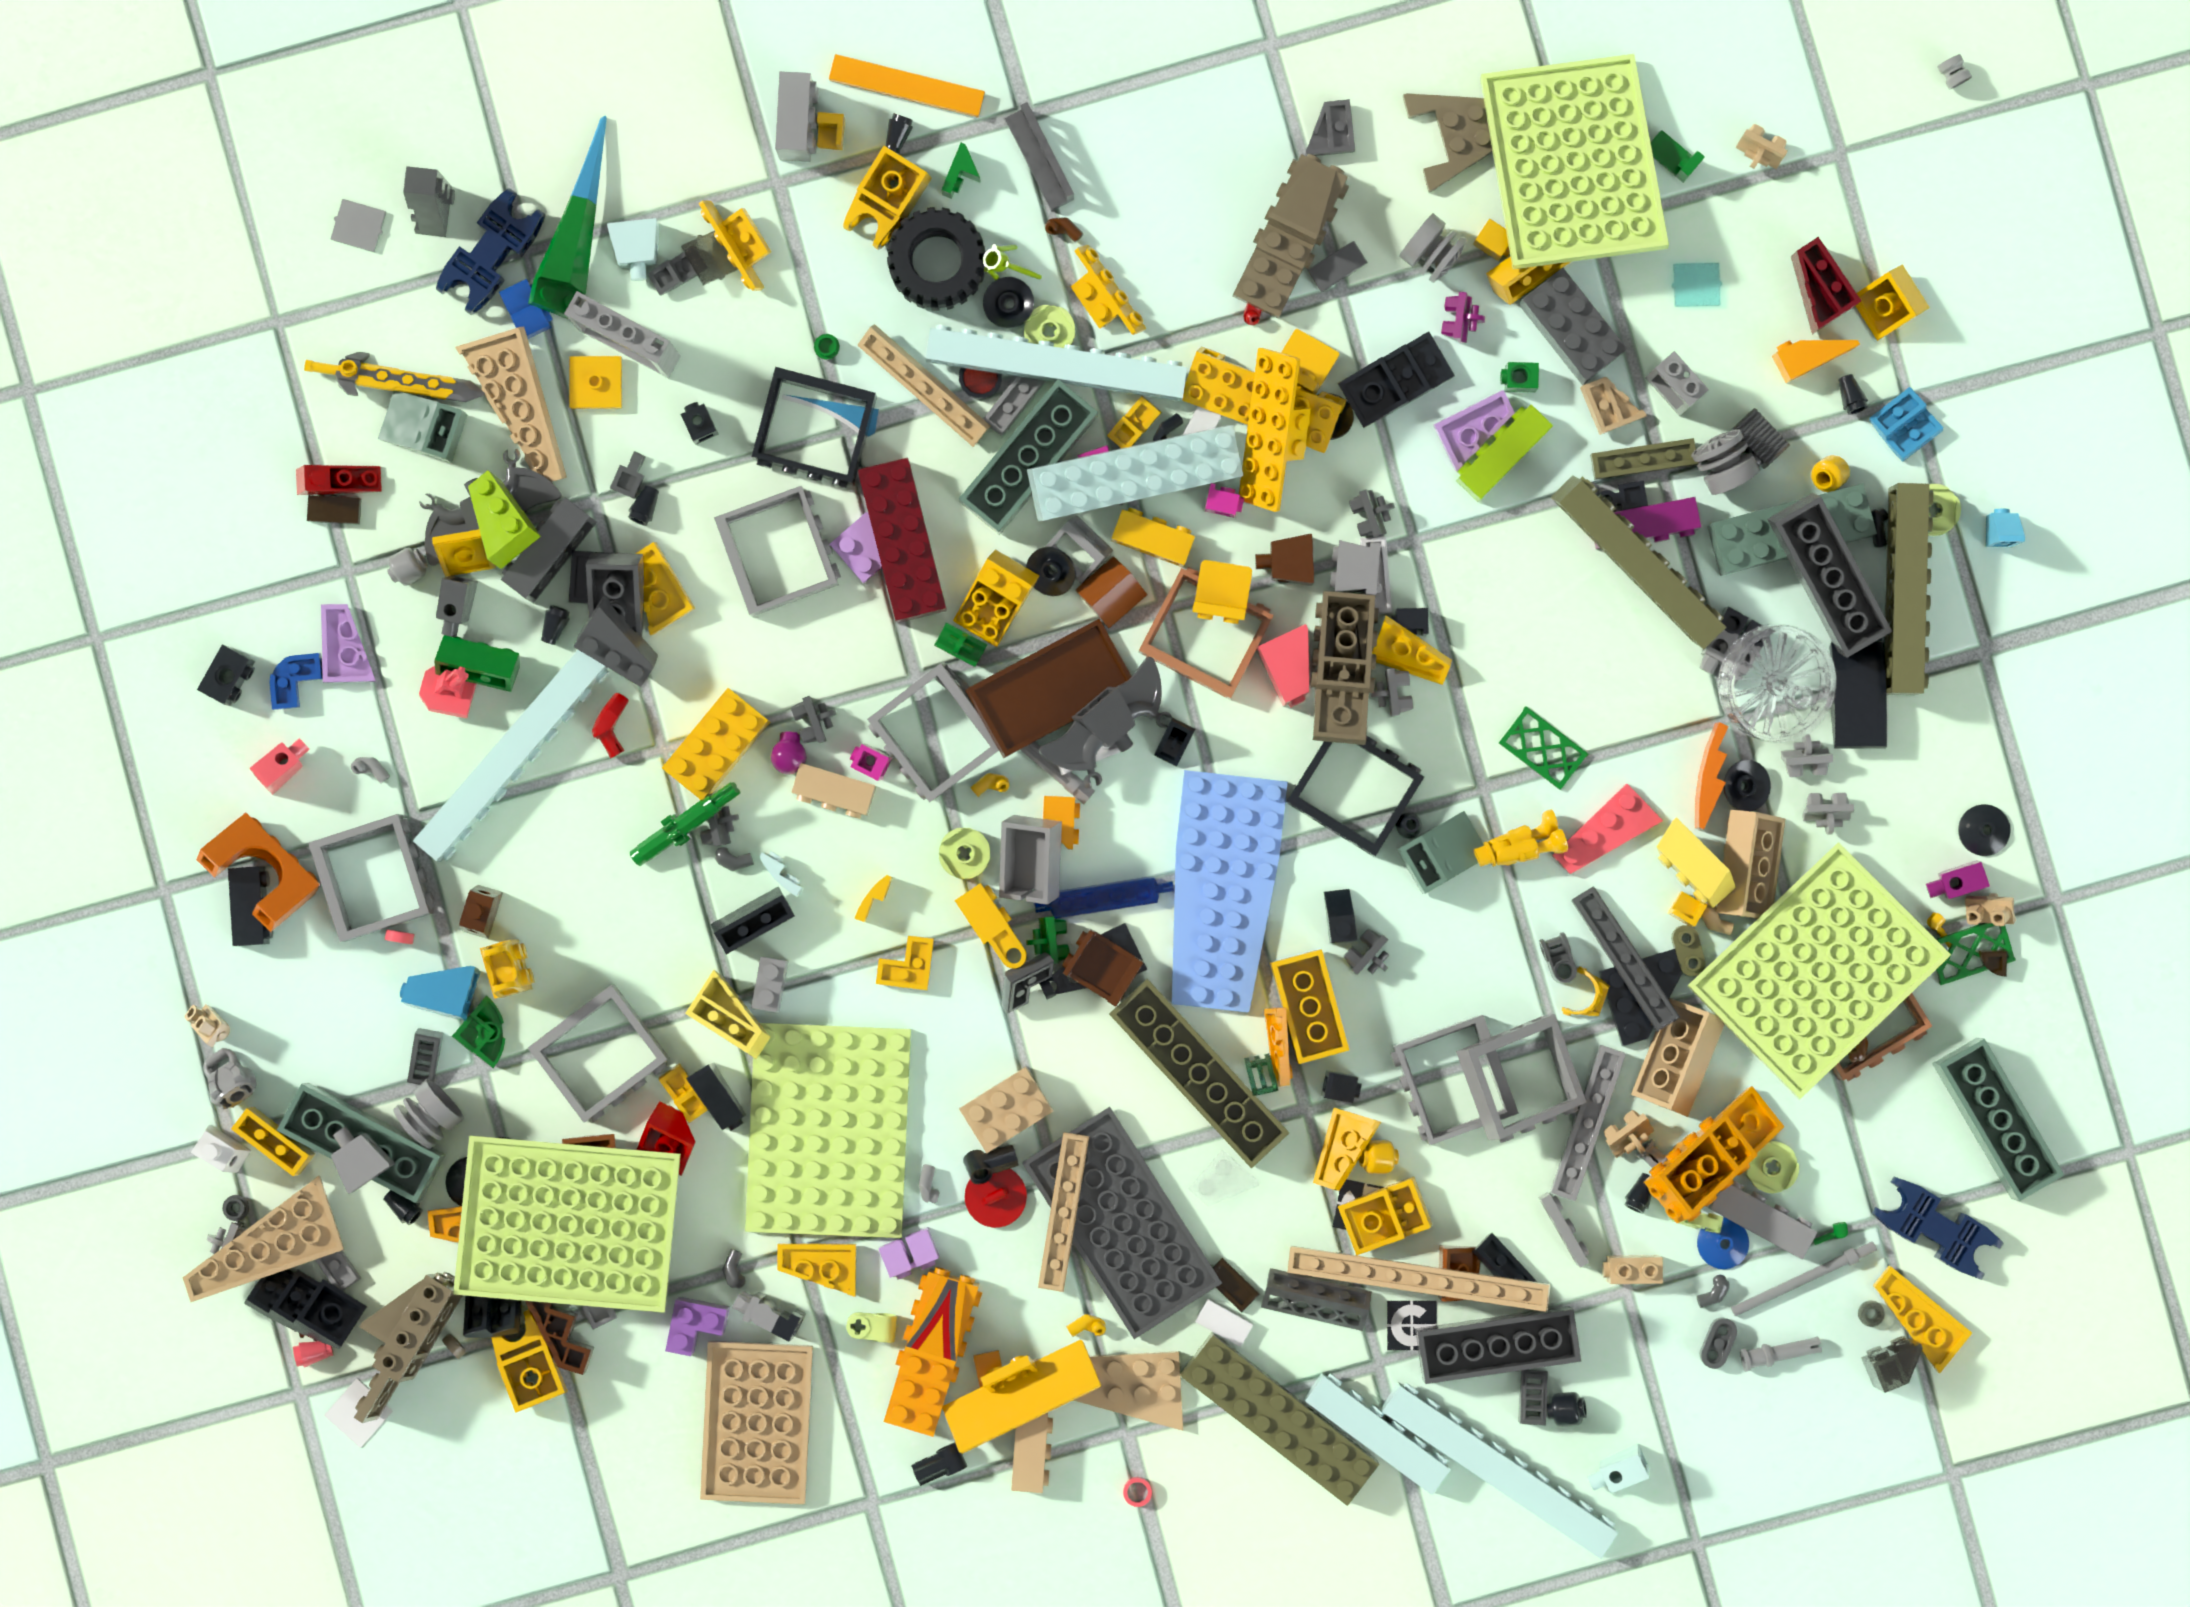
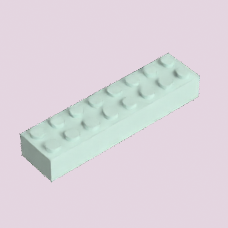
M1233 425L1221 426L1027 469L1038 521L1243 476Z

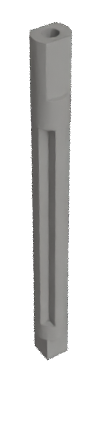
M953 672L965 689L971 687L967 682H965L961 677H959L955 672ZM937 676L935 680L947 689ZM1037 742L1021 749L1026 756L1059 782L1064 789L1083 805L1094 794L1095 790L1093 788H1086L1083 780L1072 772L1061 775L1058 766L1045 759L1039 753L1041 746Z

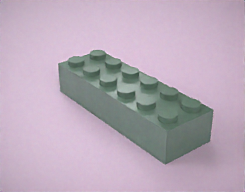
M1058 379L959 497V502L1000 535L1032 497L1027 469L1061 462L1097 419L1098 411Z
M1864 484L1819 495L1822 497L1845 543L1869 538L1877 534ZM1797 501L1720 520L1708 525L1707 528L1720 576L1788 559L1767 519Z
M1975 1038L1932 1063L2012 1200L2021 1201L2064 1176L1985 1038Z
M302 1083L277 1131L332 1159L331 1155L341 1148L333 1136L336 1132L347 1127L354 1139L361 1134L367 1133L395 1163V1165L372 1181L415 1203L423 1200L446 1156L445 1153L435 1148L427 1149L410 1135L310 1083Z

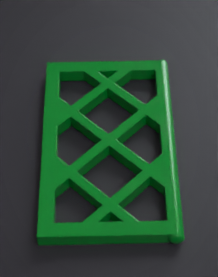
M1527 706L1523 708L1521 714L1498 743L1559 790L1563 788L1585 757L1589 755V753ZM1528 714L1538 722V728L1523 729L1522 720ZM1549 730L1559 737L1560 744L1545 746L1543 731ZM1539 731L1541 747L1526 748L1524 733ZM1520 734L1522 749L1516 750L1506 741L1511 735ZM1565 747H1572L1581 755L1576 761L1567 762ZM1561 748L1562 763L1548 765L1546 750ZM1541 750L1544 766H1537L1527 758V752ZM1563 767L1564 777L1558 782L1549 775L1548 769Z
M1982 923L1937 938L1936 940L1940 944L1945 942L1952 943L1948 950L1951 955L1956 946L1968 952L1962 965L1949 960V957L1936 969L1939 984L1944 985L1988 970L1984 965L1971 970L1966 968L1973 955L1979 957V953L1975 950L1982 937L1994 943L1991 950H1996L2000 946L2007 951V964L2016 961L2006 926H1999L2000 934L1996 940L1985 935L1987 928L1995 926L1993 923ZM1972 933L1977 934L1971 948L1959 943L1961 937ZM1947 963L1959 969L1956 975L1945 978L1943 970Z

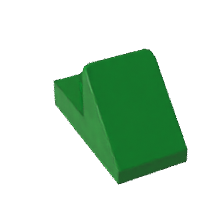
M962 142L959 145L941 189L942 195L951 199L954 192L959 193L964 182L961 176L981 183L968 148Z

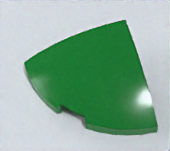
M486 995L467 1017L466 1021L451 1036L491 1068H494L498 1063L505 1045L502 1029L504 1021L495 1003Z

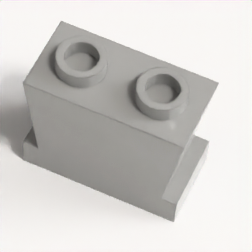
M1339 540V546H1333L1332 562H1337L1336 572H1331L1330 587L1335 588V592L1354 593L1366 591V595H1375L1376 597L1381 543L1370 542V547Z

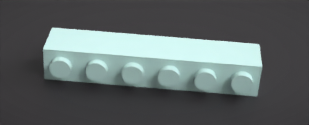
M1321 1373L1305 1395V1402L1429 1494L1433 1495L1450 1472V1468L1446 1465L1448 1460L1437 1451L1434 1454L1425 1449L1427 1444L1415 1435L1411 1439L1404 1434L1406 1429L1395 1420L1391 1423L1383 1418L1384 1413L1372 1404L1370 1408L1361 1402L1364 1398L1353 1389L1348 1392L1342 1388L1341 1384L1343 1382L1330 1373L1327 1377Z

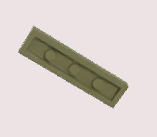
M1694 438L1591 453L1594 480L1697 465L1698 462H1694L1691 455L1696 450Z

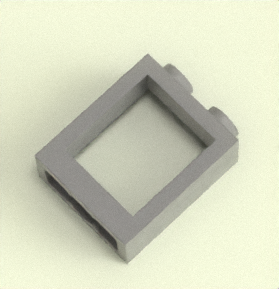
M1675 351L1645 377L1679 416L1709 390ZM1684 372H1688L1690 376L1688 378L1684 377Z

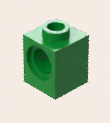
M1507 362L1505 369H1501L1500 384H1504V391L1535 393L1539 387V363ZM1513 372H1522L1526 378L1525 382H1515Z

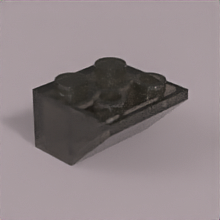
M1900 1336L1891 1340V1345L1881 1348V1346H1877L1867 1350V1355L1861 1357L1873 1387L1883 1393H1887L1908 1384L1923 1349L1921 1343L1909 1337Z

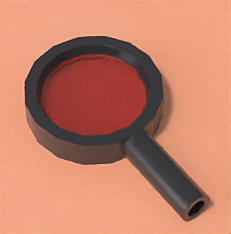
M960 368L959 383L962 390L969 397L987 399L999 390L1002 384V374Z

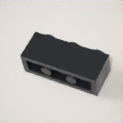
M264 866L228 868L232 946L270 944V939L273 938V931L270 932L252 915L256 904L267 896L266 887L270 885L269 872L265 871Z
M778 886L713 922L711 927L727 955L795 917Z

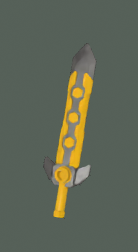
M356 352L347 355L345 359L343 358L339 361L338 365L314 362L312 360H306L304 365V371L335 375L338 386L347 395L358 396L356 385L459 402H468L485 395V392L471 380L411 372L364 363L370 357V353Z

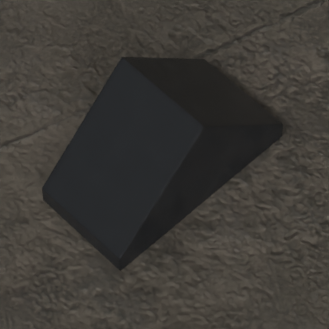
M1172 717L1154 756L1177 767L1195 728Z

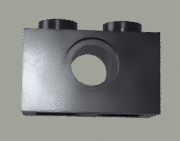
M222 644L197 690L223 705L231 706L232 703L235 704L242 694L240 688L244 681H248L253 675L255 661ZM232 670L234 674L233 680L226 684L223 679L224 673Z

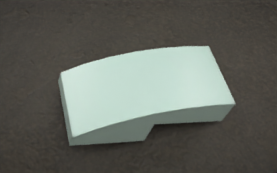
M772 851L769 854L762 852L759 857L771 876L787 891L799 897L803 890V887L799 885L801 880L789 873L785 877L782 875L786 868V865L781 863L784 858Z

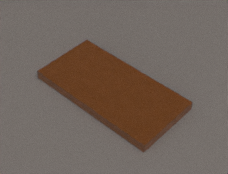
M1097 619L974 684L965 691L1004 759L1073 722L1072 717L1107 687L1119 686L1128 681L1132 676L1100 619Z

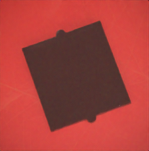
M715 231L703 236L698 235L696 239L681 246L703 286L717 279L723 280L726 275L739 270L729 261L727 257L729 253L725 246L716 240L714 236Z

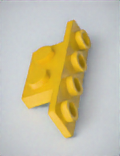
M702 200L699 202L702 209V217L707 223H711L715 230L714 236L716 240L725 246L729 253L727 255L729 261L742 274L741 280L743 284L752 291L764 289V285L752 266L772 251L746 209L741 208L723 220L712 201Z
M1089 245L1078 247L1075 253L1088 270V273L1075 282L1071 289L1099 329L1104 328L1116 317L1120 316L1132 335L1143 332L1146 327L1143 324L1142 316L1137 311H1134L1129 304L1128 296L1118 288L1112 273L1104 268L1099 260L1098 253Z

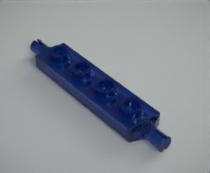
M1154 876L1059 890V897L1048 905L1034 903L1036 913L1051 911L1054 918L1058 919L1158 903L1159 894L1174 892L1173 881L1157 884Z

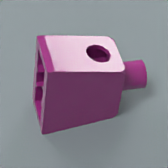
M1979 860L1938 873L1939 880L1925 884L1930 899L1945 894L1947 899H1952L1990 887L1982 861ZM1958 877L1959 885L1951 888L1950 880Z

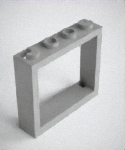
M576 291L564 313L578 331L668 379L681 357L670 340ZM656 339L664 342V344L661 345L655 341Z
M802 485L714 517L746 608L751 617L839 585L837 579L841 578L838 566L836 563L831 564L828 556L832 553L828 539L822 540L819 531L824 529L819 515L814 516L810 506L815 504L810 490L805 491ZM799 499L828 580L758 605L729 524Z
M945 662L937 665L867 719L870 723L868 725L870 731L876 738L881 737L886 744L884 749L892 759L896 757L901 764L899 769L908 780L911 778L917 785L915 787L917 794L921 799H927L929 803L999 751L967 695L966 689ZM938 676L989 744L990 748L932 790L880 719Z
M395 814L308 843L339 942H347L434 913L432 908L435 907L434 897L431 892H427L425 882L428 881L424 868L419 867L417 858L420 857L416 843L411 842L409 836L412 828L407 818H404L402 814ZM393 825L419 908L352 930L326 846Z
M615 984L607 987L528 1047L529 1051L583 1123L589 1120L594 1123L604 1116L603 1110L610 1104L613 1107L620 1104L626 1099L624 1094L631 1088L634 1092L647 1083L645 1080L647 1076L651 1073H654L655 1076L668 1067L666 1062L670 1060V1057ZM610 1000H613L656 1059L589 1110H586L543 1051Z
M1481 1014L1393 1046L1395 1052L1390 1053L1395 1067L1400 1066L1403 1076L1399 1077L1404 1092L1409 1091L1412 1101L1408 1102L1413 1117L1418 1115L1421 1126H1418L1417 1129L1421 1140H1427L1429 1145L1483 1127L1480 1117L1433 1134L1404 1051L1474 1026L1479 1042L1490 1038L1491 1035L1485 1018ZM1496 1050L1484 1054L1503 1109L1498 1110L1500 1119L1519 1114Z
M1555 1014L1538 1017L1456 1051L1488 1140H1499L1500 1143L1509 1141L1514 1138L1513 1134L1520 1131L1521 1134L1536 1129L1535 1124L1554 1122L1557 1120L1556 1115L1575 1113L1579 1110L1578 1106L1587 1103ZM1543 1030L1568 1100L1503 1127L1478 1057Z

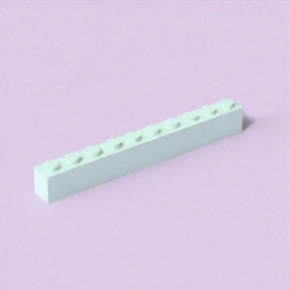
M936 325V328H930L925 358L927 363L1056 382L1059 379L1064 384L1182 401L1187 367H1183L1182 362L1168 360L1167 364L1157 363L1156 358L1146 356L1141 357V360L1131 359L1130 354L1119 352L1115 356L1105 355L1106 351L1101 349H1090V352L1080 351V347L1075 345H1065L1064 348L1054 347V343L1049 341H1039V344L1028 343L1029 339L1023 337H1013V340L1003 339V335L997 333H988L987 336L977 335V331L971 329H962V332L951 331L952 327L945 325Z
M577 650L416 836L413 842L435 861L441 862L443 859L445 861L450 859L456 851L454 846L460 839L465 841L473 832L471 828L477 820L482 821L489 814L490 809L488 807L494 800L498 802L506 794L507 789L505 787L511 780L516 782L524 773L523 766L528 761L533 762L541 753L539 748L545 741L549 743L557 735L558 730L556 728L561 722H568L575 714L574 707L579 702L584 703L592 694L590 689L596 682L600 684L608 676V667Z
M1399 1383L1396 1384L1380 1408L1384 1414L1598 1558H1603L1618 1535L1616 1529L1613 1528L1615 1525L1613 1521L1604 1515L1598 1518L1592 1514L1593 1508L1582 1500L1576 1503L1570 1499L1572 1494L1558 1485L1555 1489L1549 1485L1550 1479L1539 1471H1536L1535 1474L1526 1469L1527 1463L1516 1456L1513 1459L1504 1454L1506 1449L1493 1441L1490 1445L1482 1440L1484 1435L1473 1427L1468 1430L1460 1425L1462 1420L1453 1413L1449 1412L1448 1415H1445L1439 1411L1441 1406L1432 1399L1427 1398L1426 1401L1417 1396L1419 1391L1408 1383H1405L1404 1386Z

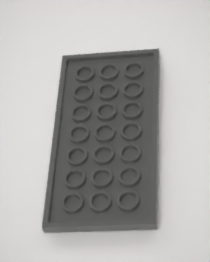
M1109 1106L1068 1132L1089 1136L1072 1243L1133 1339H1136L1213 1290L1222 1282ZM1063 1136L1022 1162L1050 1208Z

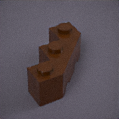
M525 1301L545 1343H547L557 1367L584 1375L587 1371L594 1346L570 1339L578 1314L553 1306L554 1303Z

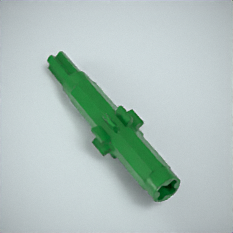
M730 782L713 795L710 794L697 802L678 817L676 814L669 815L660 821L664 827L630 851V856L634 863L642 866L674 844L677 847L690 840V837L687 835L714 816V814L722 809V806L741 793L734 782Z

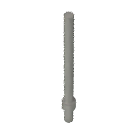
M1873 1241L1857 1249L1850 1248L1844 1251L1842 1256L1731 1307V1310L1736 1317L1847 1264L1852 1266L1860 1262V1258L1877 1251V1248Z

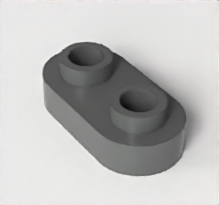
M1720 1317L1711 1323L1699 1353L1700 1360L1705 1366L1711 1369H1718L1726 1363L1737 1336V1327L1733 1321ZM1721 1326H1726L1727 1328L1724 1335L1718 1333V1329ZM1711 1350L1717 1352V1356L1714 1359H1709L1708 1353Z

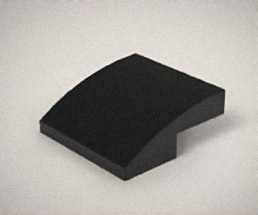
M465 1295L463 1336L465 1338H488L519 1333L521 1300Z

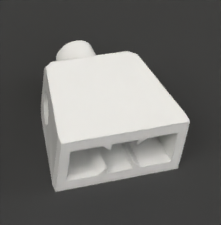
M208 1125L191 1151L192 1154L219 1171L238 1173L251 1152L250 1149L212 1125Z

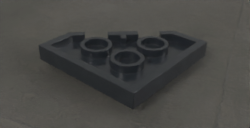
M1675 949L1641 958L1668 1000L1682 975ZM1615 967L1599 971L1601 979L1610 986L1606 997L1621 1046L1648 1039L1654 1027Z

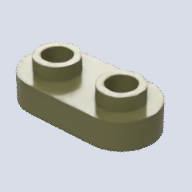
M1688 925L1679 926L1673 931L1671 941L1681 971L1687 976H1698L1706 966L1698 932ZM1685 933L1690 936L1688 943L1682 941V935ZM1692 958L1697 961V966L1693 969L1688 965L1689 960Z

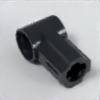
M1008 1145L988 1153H984L982 1150H972L963 1158V1163L972 1183L978 1185L988 1182L995 1173L1019 1166L1013 1145Z
M955 1442L937 1450L936 1454L911 1465L920 1486L944 1475H953L968 1466L963 1454L958 1451Z

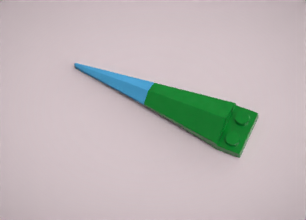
M606 115L599 120L570 199L533 279L528 302L532 306L566 319L568 318L564 313L576 291L586 295L607 120Z

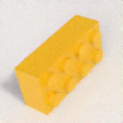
M727 688L667 760L662 769L697 798L703 800L716 790L771 722L734 691Z
M1322 949L1270 962L1281 1006L1286 1007L1287 1028L1297 1063L1302 1064L1349 1051Z

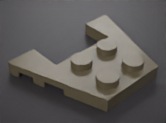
M1403 94L1402 97L1408 119L1435 113L1448 162L1423 168L1428 193L1433 192L1439 186L1450 181L1456 175L1493 152L1484 98Z

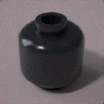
M1577 1392L1554 1394L1551 1403L1547 1404L1548 1418L1554 1419L1558 1427L1580 1425L1583 1418H1587L1584 1397H1580Z

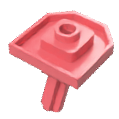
M435 666L425 671L419 697L428 711L468 718L477 684L465 681L469 674L465 672L464 667H459L453 671L446 670L441 675L435 674Z

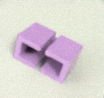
M928 1227L905 1237L914 1259L913 1262L909 1258L902 1238L878 1248L890 1278L896 1276L897 1280L911 1275V1269L920 1266L924 1270L936 1265L935 1260L940 1255Z

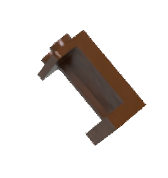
M1090 929L1088 933L1083 931L1075 943L1079 946L1074 955L1069 953L1062 964V967L1066 968L1063 974L1074 979L1116 1007L1144 961L1093 929Z

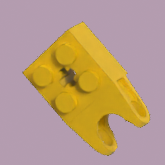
M883 146L856 189L857 192L845 217L843 228L851 231L866 218L876 219L878 229L873 246L877 250L882 249L892 238L894 230L899 229L901 226L900 222L904 218H908L932 177L923 169ZM899 179L898 186L892 189L890 183L893 180L896 182Z
M980 883L954 900L982 943L986 944L989 942L1006 967L1018 968L1026 962L1027 952L1008 923L1012 919L1003 906L1000 909L994 902L997 896L989 885L984 887ZM1011 948H1016L1021 952V959L1018 963H1011L1007 959V952Z
M510 939L480 948L494 999L508 997L533 989L532 983H535L534 975L531 968L527 969L525 958H528L524 943L520 944L519 939Z
M529 1309L523 1312L526 1331L519 1341H509L505 1336L491 1337L497 1366L515 1413L568 1392L560 1369L557 1367L547 1343H545ZM531 1370L539 1376L535 1385L533 1382H528L526 1378L530 1376L529 1372Z

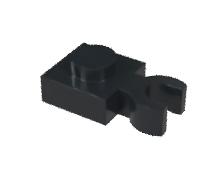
M1644 480L1618 485L1619 492L1617 493L1611 490L1601 492V496H1610L1612 498V504L1615 507L1621 504L1622 511L1648 506Z

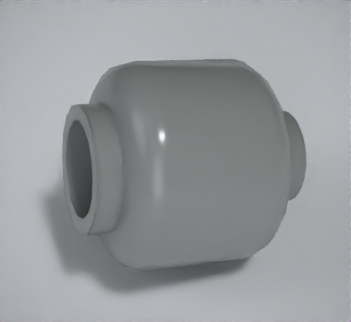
M408 547L389 558L390 568L387 569V572L394 583L399 581L402 585L408 586L425 576L428 564L418 549L413 550Z

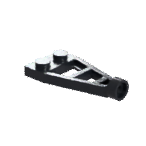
M1126 923L1101 934L1143 960ZM1143 963L1137 974L1148 970L1145 963ZM1064 967L1059 968L1053 973L1051 978L1039 983L1047 1000L1055 997L1056 994L1086 989V987L1080 983H1071L1068 977L1063 974L1066 969ZM1050 981H1054L1057 984V988L1055 991L1053 990Z

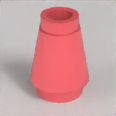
M319 1341L299 1342V1345L293 1346L296 1366H304L305 1368L333 1356L332 1346Z

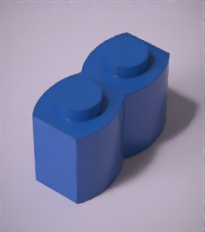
M525 279L500 291L499 294L515 327H524L527 338L530 339L552 328L549 321L553 320L550 312L528 304L532 284L528 279Z

